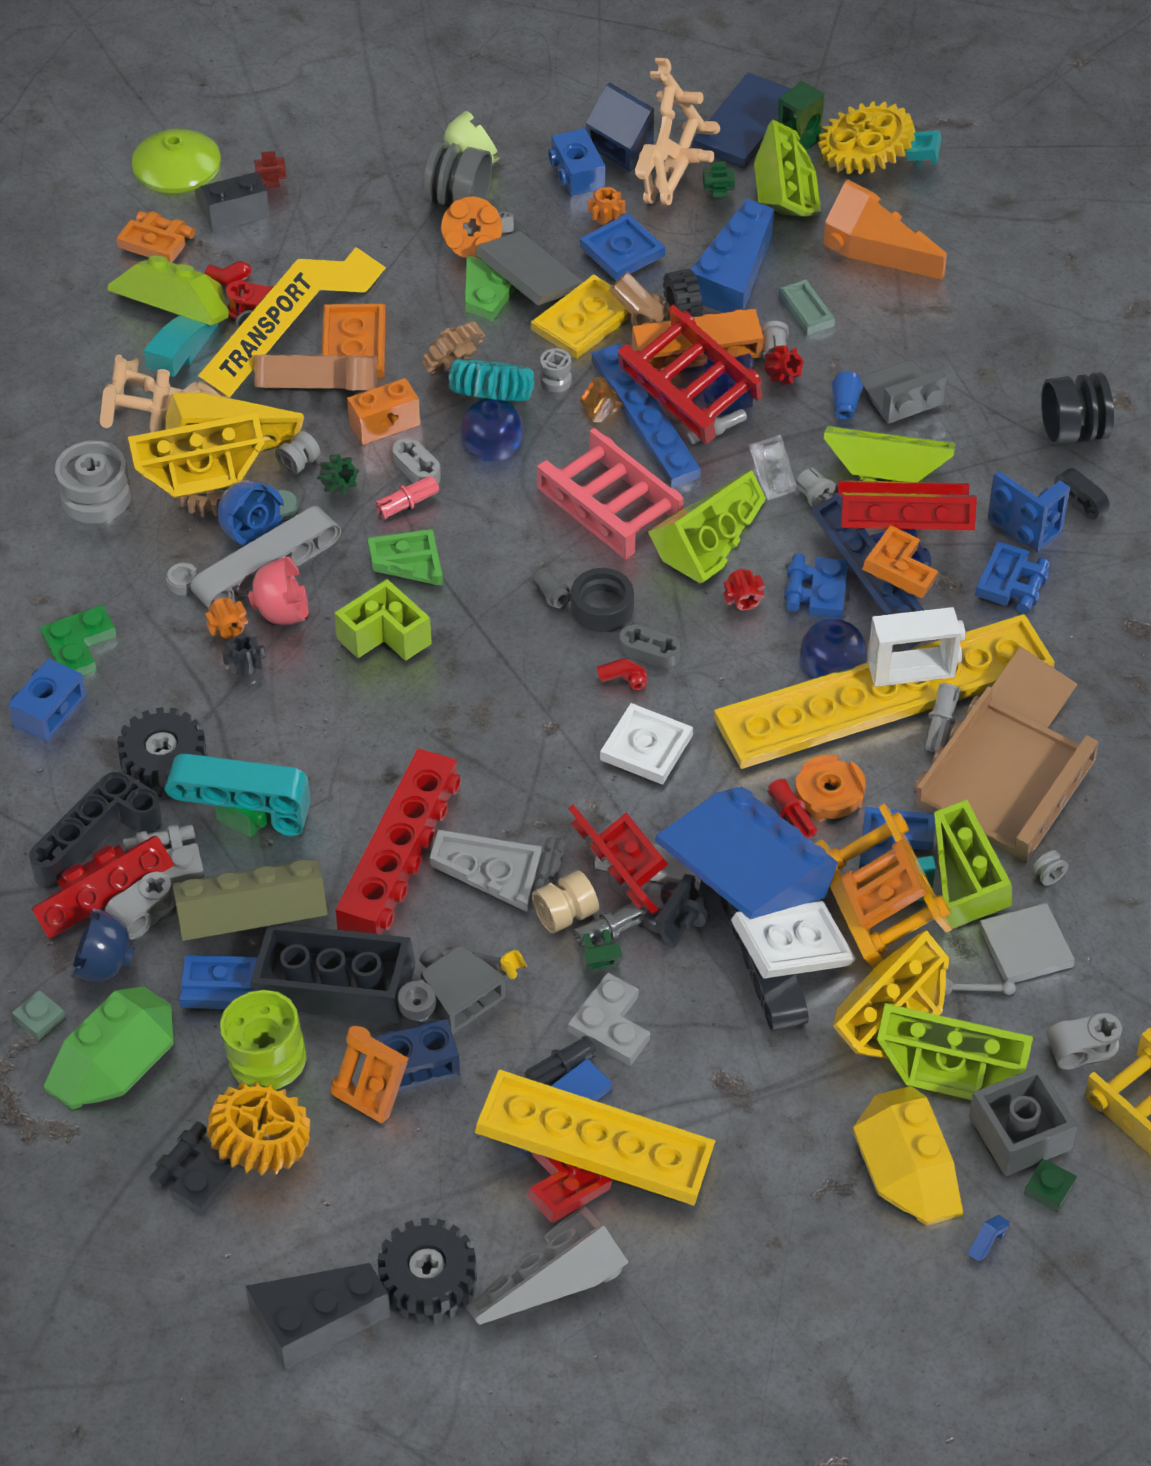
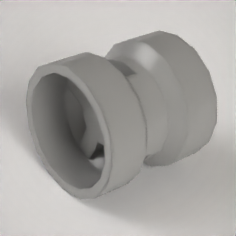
M552 348L546 350L540 357V368L542 370L540 382L541 386L548 392L560 393L566 391L572 383L570 371L572 360L571 355L567 351Z
M305 431L298 432L292 437L289 444L284 443L275 451L278 463L291 475H297L304 469L306 463L314 462L321 455L316 440Z

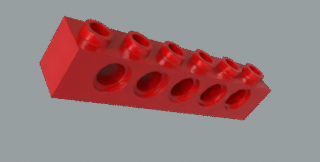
M417 748L335 909L337 930L382 934L383 930L388 931L394 919V908L397 902L402 903L408 890L407 882L411 875L415 876L421 865V854L424 848H430L435 835V826L438 821L442 822L444 820L451 794L456 795L459 790L461 775L457 774V759Z

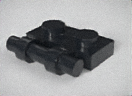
M197 1121L190 1130H184L177 1138L178 1144L168 1155H162L156 1162V1170L150 1175L149 1180L157 1187H161L168 1178L174 1181L175 1184L170 1188L171 1197L198 1214L203 1215L243 1166L237 1165L232 1168L231 1159H220L219 1150L211 1149V1141L208 1145L202 1142L201 1139L207 1133V1127ZM190 1153L196 1159L187 1169H184L180 1164Z

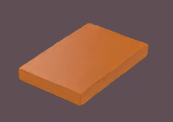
M386 304L324 305L322 355L377 356V378H384Z

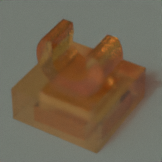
M601 377L593 378L580 399L591 420L603 423L608 413L617 414L623 405L621 401H617L616 392L610 388L605 378Z

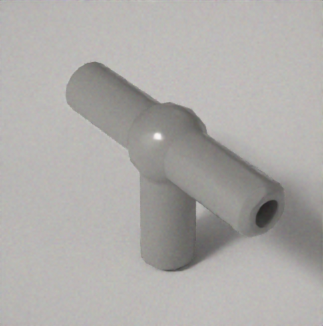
M707 404L699 406L700 409L709 407ZM739 409L724 417L714 418L715 435H721L726 429L747 419L745 410ZM693 432L687 434L690 444H696L701 441Z

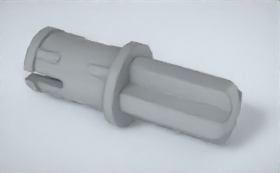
M941 683L938 686L933 711L929 712L928 715L932 721L925 748L930 752L936 753L941 745L945 747L949 727L956 721L954 713L961 689L955 685Z

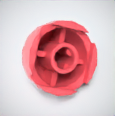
M289 556L263 565L254 577L253 591H249V600L253 610H259L266 620L281 626L305 621L309 614L304 585L299 586L294 577L300 575Z

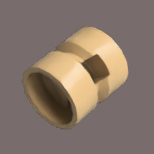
M580 870L560 878L558 886L549 883L532 893L533 905L541 923L553 934L570 926L573 923V918L581 921L599 911L598 898L594 888Z

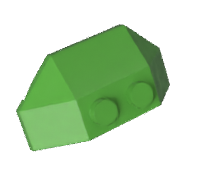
M144 986L115 990L64 1040L43 1086L44 1090L72 1110L82 1107V1104L98 1103L125 1095L174 1045L171 1004Z

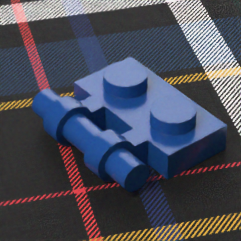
M998 541L978 582L975 596L1007 606L1010 598L1014 597L1019 600L1017 610L1024 614L1028 613L1031 606L1036 605L1039 599L1040 586L1044 585L1049 577L1048 569L1050 562L1046 558H1039L1037 563L1029 562L1028 550ZM1020 576L1028 578V583L1018 582Z
M794 554L792 562L788 564L787 568L789 584L785 587L784 599L787 601L786 609L795 612L799 610L800 604L810 605L809 616L842 619L848 571L847 562L840 559L815 557V566L811 567L805 564V556L803 554ZM802 582L812 583V589H804Z

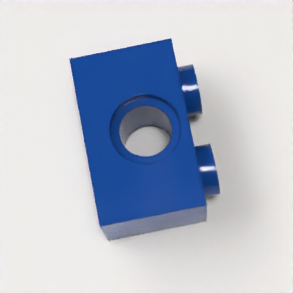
M585 128L551 136L552 149H548L549 161L552 167L556 166L562 186L566 185L571 196L596 191L605 187V164Z
M48 658L40 668L32 673L30 680L20 692H16L12 696L8 706L13 726L47 742L86 697L82 673Z

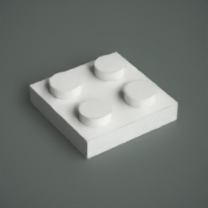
M630 703L601 749L600 760L663 785L692 738L693 727Z

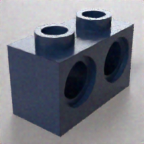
M447 1019L438 1022L428 1021L418 1027L402 1031L392 1030L382 1036L375 1037L379 1042L409 1058L398 1091L460 1076L459 1053ZM431 1048H441L438 1050H429Z

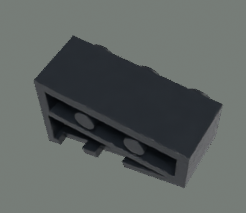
M370 1263L246 1285L249 1309L285 1370L390 1317L388 1292Z

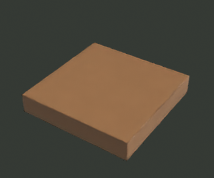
M1020 646L991 687L993 688L992 700L1048 728L1078 684Z

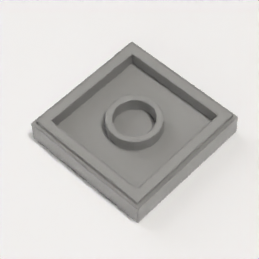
M1047 903L980 920L979 930L1004 982L1011 981L1016 983L1074 967L1075 958Z

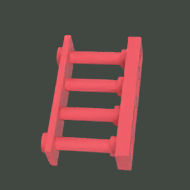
M595 428L590 430V450L564 468H556L548 460L537 466V488L625 560L635 554V536L638 531L664 513L670 517L683 509L684 498L676 489H671L619 448L610 437L604 436ZM598 460L609 468L608 471L584 487L577 485L571 480L572 477ZM619 478L632 486L607 504L600 503L592 497ZM642 495L654 504L629 522H623L615 515Z

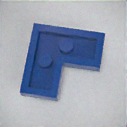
M865 807L862 836L886 823L879 808ZM890 809L893 814L899 811L906 821L909 831L905 832V835L912 849L933 850L935 833L934 814ZM891 836L861 853L859 869L893 849L892 845L896 843L894 837Z

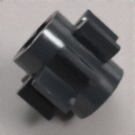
M239 634L231 641H226L227 650L222 652L223 661L226 665L230 664L232 674L237 673L249 676L257 669H262L261 659L266 658L264 645H258L257 636L251 637L250 635Z

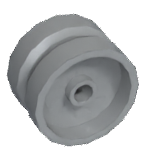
M104 441L80 442L64 450L56 460L54 471L59 487L60 503L64 512L72 519L82 523H103L121 515L130 504L132 492L128 479L127 462L123 452L115 445Z

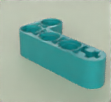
M179 754L174 758L165 785L166 793L176 800L269 812L273 828L287 836H296L303 832L311 802L307 775L299 769L192 754Z

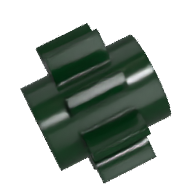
M726 161L711 162L710 169H703L704 192H712V198H726L727 191L735 190L734 168H726Z
M340 454L330 455V462H320L321 470L317 480H321L322 484L325 485V492L335 491L337 495L347 494V487L357 486L355 480L359 470L351 463V457L341 459Z

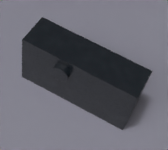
M275 924L267 926L250 984L253 991L268 990L279 992L289 998L296 1007L297 1012L400 1023L402 1013L398 1005V994L402 986L411 982L416 960L410 937Z

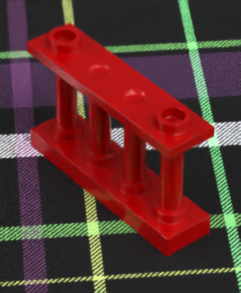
M673 304L669 307L671 326L641 351H635L626 343L617 351L619 364L625 373L707 445L716 437L714 418L745 392H748L754 399L759 401L762 398V380L755 370L745 368L696 325L691 314L687 311H680ZM680 334L693 344L663 370H656L650 365L649 360ZM702 353L715 363L685 389H677L671 383L673 377ZM724 372L736 382L735 385L706 409H700L693 403L692 399Z
M838 481V493L842 497L841 528L888 529L891 525L898 529L975 531L976 495H969V483Z

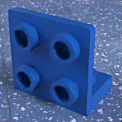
M998 471L993 475L988 519L994 525L1003 528L1016 537L1019 542L1029 546L1038 553L1063 532L1070 486L1060 480L1050 489H1044L1037 497Z

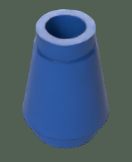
M840 372L832 381L835 416L840 420H851L854 417L863 389L861 378L855 372Z

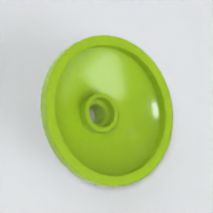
M172 128L156 132L143 140L134 150L131 163L135 177L147 188L163 193H183L195 190L199 186L210 182L220 169L221 156L218 146L208 136L191 129Z

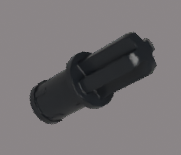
M583 1036L580 1040L560 1051L558 1049L552 1050L550 1057L528 1068L524 1072L525 1077L542 1084H547L561 1075L565 1076L586 1059L595 1058L597 1055L595 1046L587 1036Z

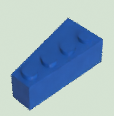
M746 199L691 268L694 276L697 277V285L699 284L700 286L699 293L702 295V305L723 313L740 309L745 310L746 304L751 297L753 284L757 280L761 262L764 260L772 238L773 208Z

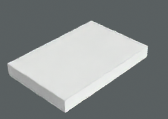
M823 901L802 904L754 919H749L742 912H736L731 919L763 979L850 966L856 959Z

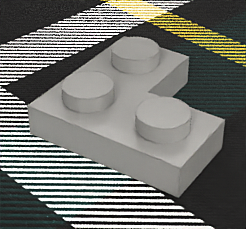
M607 973L568 1023V1033L579 1039L587 1036L597 1049L631 1066L650 1041V1032L624 1018L625 1014L638 999L639 989Z

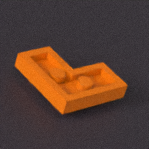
M891 525L867 556L862 570L874 575L876 578L885 580L907 593L914 594L922 599L938 574L937 570L911 558L917 550L920 539Z

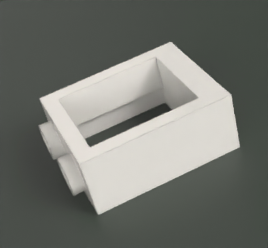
M954 607L873 616L867 661L874 687L955 677L957 663L962 661L960 641L965 640V628L963 621L957 620ZM941 639L940 647L892 652L894 644Z

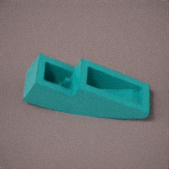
M181 315L164 326L144 349L146 368L153 371L165 369L170 372V376L175 377L183 364L191 365L218 323L211 326Z

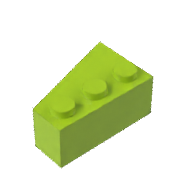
M966 799L935 811V835L941 892L951 911V914L946 917L951 928L954 929L1012 906V884L968 800Z

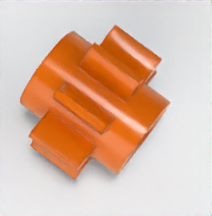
M602 187L597 191H593V199H588V212H592V220L607 225L620 218V213H625V200H621V192H617L611 187Z
M231 598L215 600L209 606V612L205 613L208 621L206 626L211 635L214 636L220 633L222 639H233L241 634L244 630V625L248 624V620L245 617L247 611L242 602L238 601L234 604Z

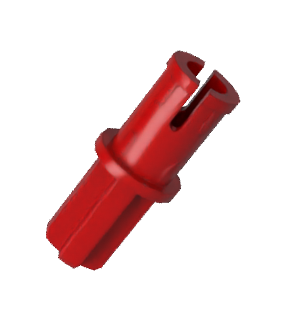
M782 778L772 782L768 786L769 790H767V793L780 810L779 816L788 821L790 825L797 827L805 837L811 840L812 837L816 836L817 828L806 813L803 800L795 796L786 779Z

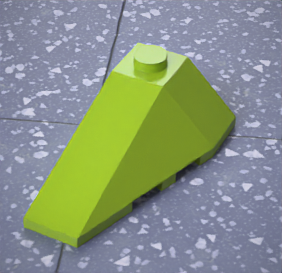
M749 470L670 516L648 531L663 562L698 583H702L724 568L728 561L727 555L732 548L737 547L741 540L739 538L745 526L751 524L766 497L753 471Z

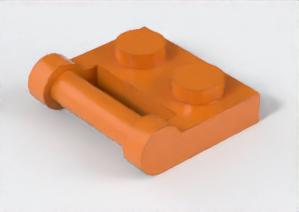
M904 839L892 845L893 849L857 871L853 872L850 870L841 876L842 883L858 921L866 930L928 894L913 860L912 850ZM899 862L900 865L862 887L863 883Z
M352 1026L348 1030L346 1052L338 1076L332 1080L330 1092L336 1098L382 1124L390 1117L409 1058L372 1038L366 1028ZM362 1052L367 1056L357 1087H354L352 1079Z

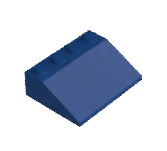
M742 786L715 793L661 831L655 838L657 844L749 919L826 898L838 864L835 859L826 853L824 848L810 841L797 827L790 825L777 815L774 809L763 804L753 796L750 790Z

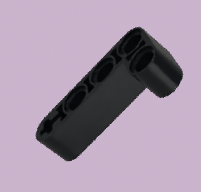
M111 772L103 776L31 849L29 857L36 883L44 888L57 887V880L63 877L62 873L73 865L81 864L120 823L136 832L147 831V834L159 829L162 824V816L157 793L123 772Z

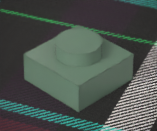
M40 990L12 1012L13 1020L38 1042L66 1019L64 1010Z

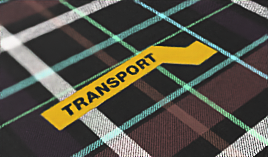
M355 247L345 261L297 259L198 376L230 398L254 369V355H266L319 290L366 293L386 267L357 247Z

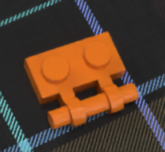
M139 211L136 221L131 219L117 236V247L146 257L163 256L168 259V262L172 263L184 248L185 238L192 239L194 237L195 228L186 225L185 221L179 219L172 221L162 218V215L157 212L150 211L146 213Z

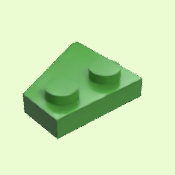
M469 255L466 264L465 311L493 321L517 288L483 260Z
M433 529L367 538L373 571L434 585H443V575Z

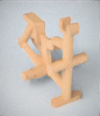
M655 58L658 71H651L650 77L653 81H661L664 85V90L658 91L656 95L657 102L661 103L660 114L662 115V123L656 145L645 144L639 154L635 174L638 179H643L645 187L643 200L645 204H654L660 192L661 204L670 205L673 199V192L688 164L711 163L714 160L713 151L689 148L694 134L715 135L719 133L721 128L715 121H704L692 105L703 102V93L682 91L670 73L671 63L669 59ZM673 103H677L687 117V121L682 125L683 133L678 144L669 139L672 120L675 118V112L672 110ZM655 166L657 176L653 182L651 171Z
M118 354L114 359L112 383L106 385L103 390L100 424L104 428L111 427L114 421L115 409L118 410L125 407L151 412L150 433L165 430V417L172 393H207L226 398L229 397L203 380L193 382L184 390L170 387V372L165 369L157 370L155 382L153 377L138 373L139 358L135 357L134 360L127 361L122 358V355ZM125 383L141 386L144 392H153L152 399L125 395Z

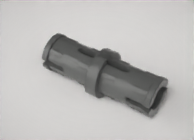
M632 902L611 913L605 911L599 915L598 919L573 929V936L578 935L574 940L582 951L585 950L582 944L584 934L589 933L592 944L603 941L601 933L607 929L611 934V940H614L620 936V932L645 922V914L640 915L645 913L643 907L639 909Z

